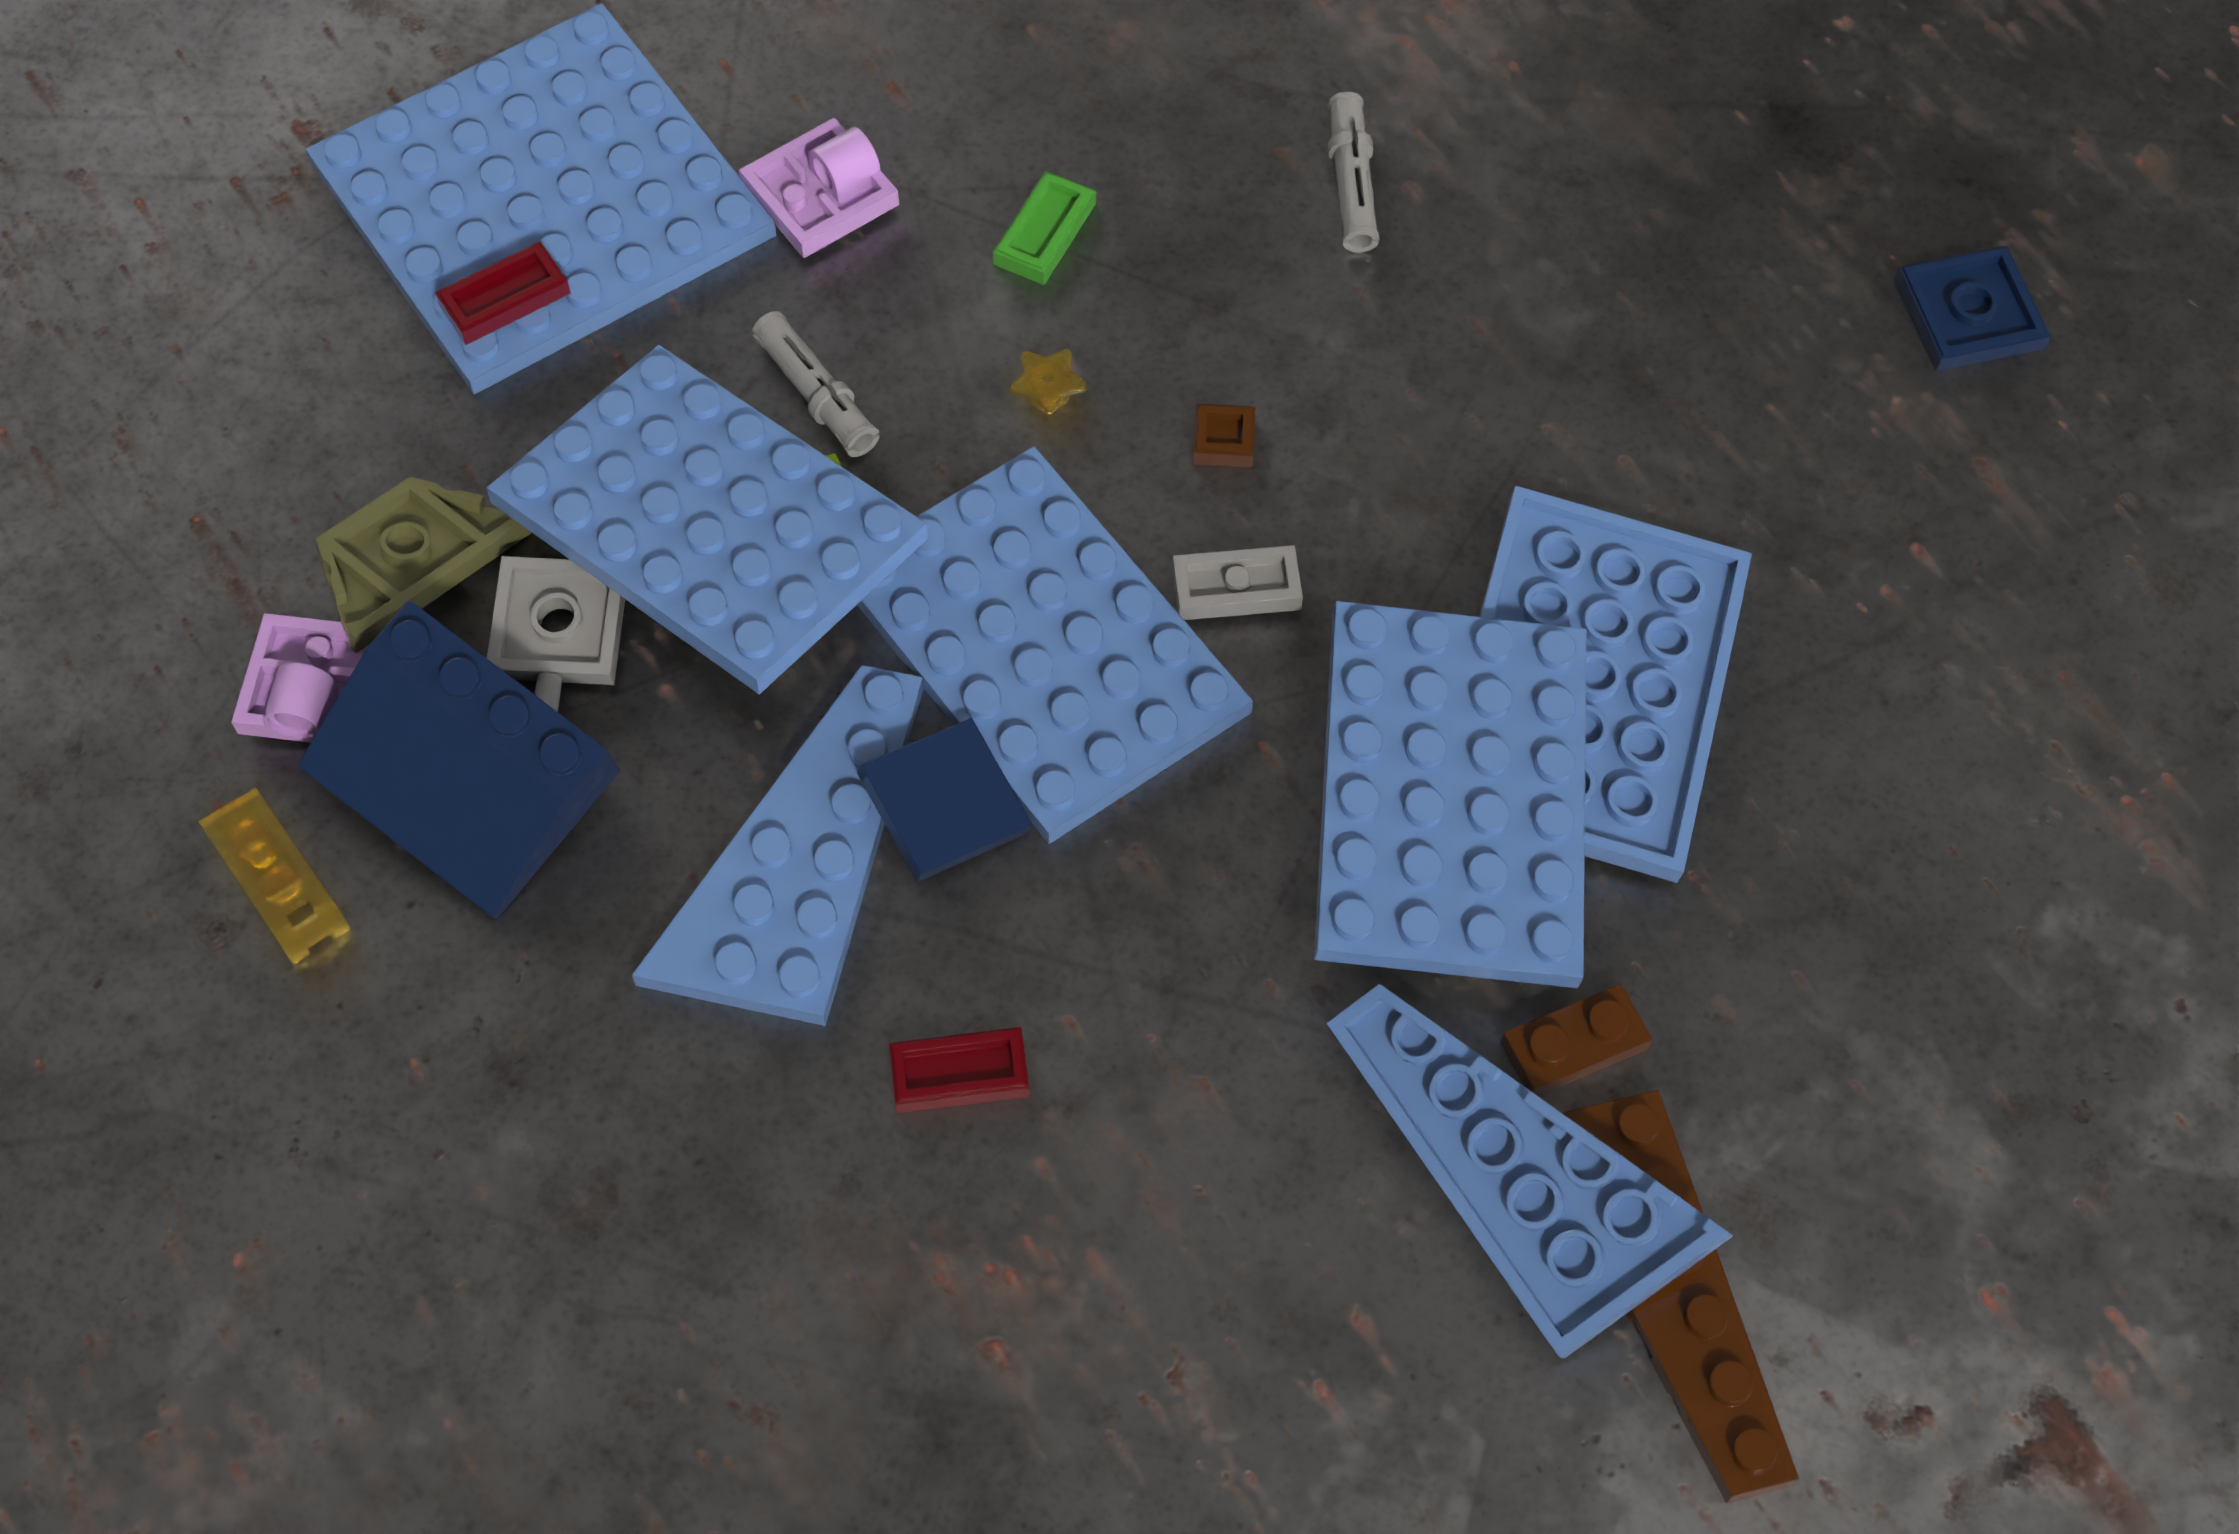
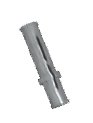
M1341 92L1332 96L1329 99V104H1327L1332 138L1328 142V155L1336 167L1338 200L1343 230L1342 243L1346 250L1359 253L1372 250L1378 245L1380 240L1379 232L1377 231L1369 159L1373 155V142L1370 135L1365 131L1363 98L1354 92Z
M772 311L762 316L752 329L754 333L753 338L762 345L783 371L784 375L809 403L808 411L812 418L820 425H826L844 446L849 456L859 457L869 452L879 440V435L877 434L879 430L870 423L856 406L853 391L846 383L836 381L816 357L815 353L787 322L783 313Z

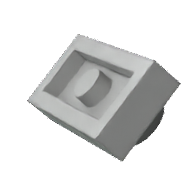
M1295 545L1173 555L1172 571L1178 614L1183 620L1298 611L1302 609L1303 595Z

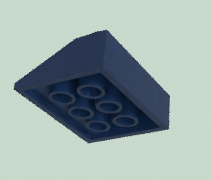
M410 600L405 603L366 648L298 764V767L495 920H497L620 772V769L606 748Z

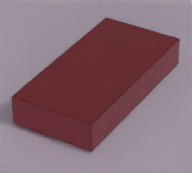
M540 241L435 292L439 306L465 345L571 294L567 279Z
M1021 1027L889 1043L897 1113L1030 1097Z

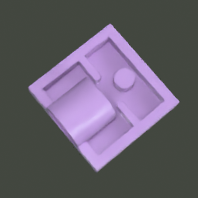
M835 117L739 169L741 180L775 221L777 228L803 258L899 205L898 190L880 170L878 157L869 139L857 127H852L846 131Z
M264 613L231 721L237 734L311 743L367 647L358 653L350 649L341 622Z

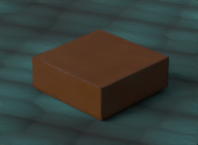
M1196 404L1193 465L1253 468L1256 406Z

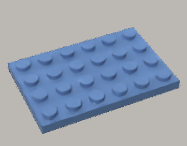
M660 345L656 346L486 487L491 504L758 694H761L928 540L927 523Z
M1035 446L918 515L919 519L927 523L928 540L857 604L909 671L915 676L923 677L925 691L953 725L970 718L973 719L1029 820L1048 844H1051L1252 713L1253 700Z
M1515 485L1479 617L1587 629L1585 856L1678 883L1686 865L1752 553Z
M1336 601L1332 613L1314 960L1570 988L1579 987L1584 974L1587 629Z

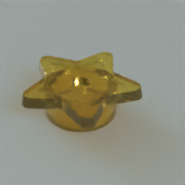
M1064 349L1049 357L1024 351L1021 354L1024 373L1011 385L1010 394L1012 396L1026 397L1030 404L1036 408L1043 409L1046 414L1050 415L1057 408L1063 406L1071 395L1085 392L1087 386L1084 380L1071 371L1072 354L1070 350ZM1046 376L1053 378L1049 383L1044 382L1042 379Z

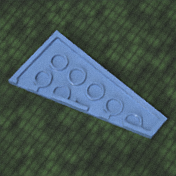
M865 665L860 667L632 974L635 986L826 1026L885 825L857 775L860 764L908 744L924 691L923 677Z
M1378 984L1327 1023L1560 1358L1565 1359L1734 1236L1381 984Z

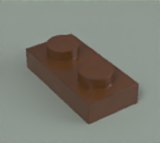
M1618 984L1503 1032L1500 1043L1523 1086L1539 1096L1649 1049L1653 1039L1622 984Z

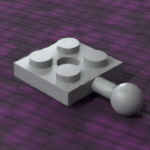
M501 556L487 659L515 680L536 681L534 695L558 712L562 683L614 685L625 599L570 559ZM566 609L574 613L572 623L562 631L550 632L541 627L544 617L553 610Z

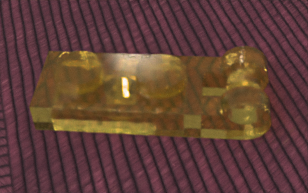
M256 787L199 821L206 835L293 965L309 956L310 952L307 948L329 935L335 940L351 930L343 915ZM309 903L315 913L292 926L286 916Z

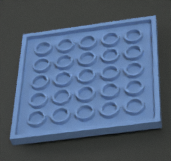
M603 3L305 149L312 167L474 395L777 236L775 221ZM540 241L567 279L571 294L465 345L439 306L435 292Z

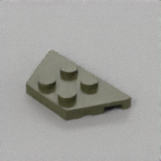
M410 476L315 538L317 555L349 647L355 653H358L372 643L408 600L421 609L532 532L501 510L486 507L483 495L464 490H447L438 483Z

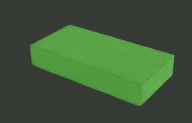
M1045 171L993 250V265L1045 285L1096 205V191Z

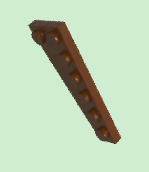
M1659 1089L1562 1112V1114L1703 1213ZM1715 1249L1628 1312L1626 1316L1629 1322L1634 1321L1653 1357L1651 1363L1667 1393L1676 1401L1679 1416L1727 1504L1792 1487L1799 1480V1476L1718 1252Z

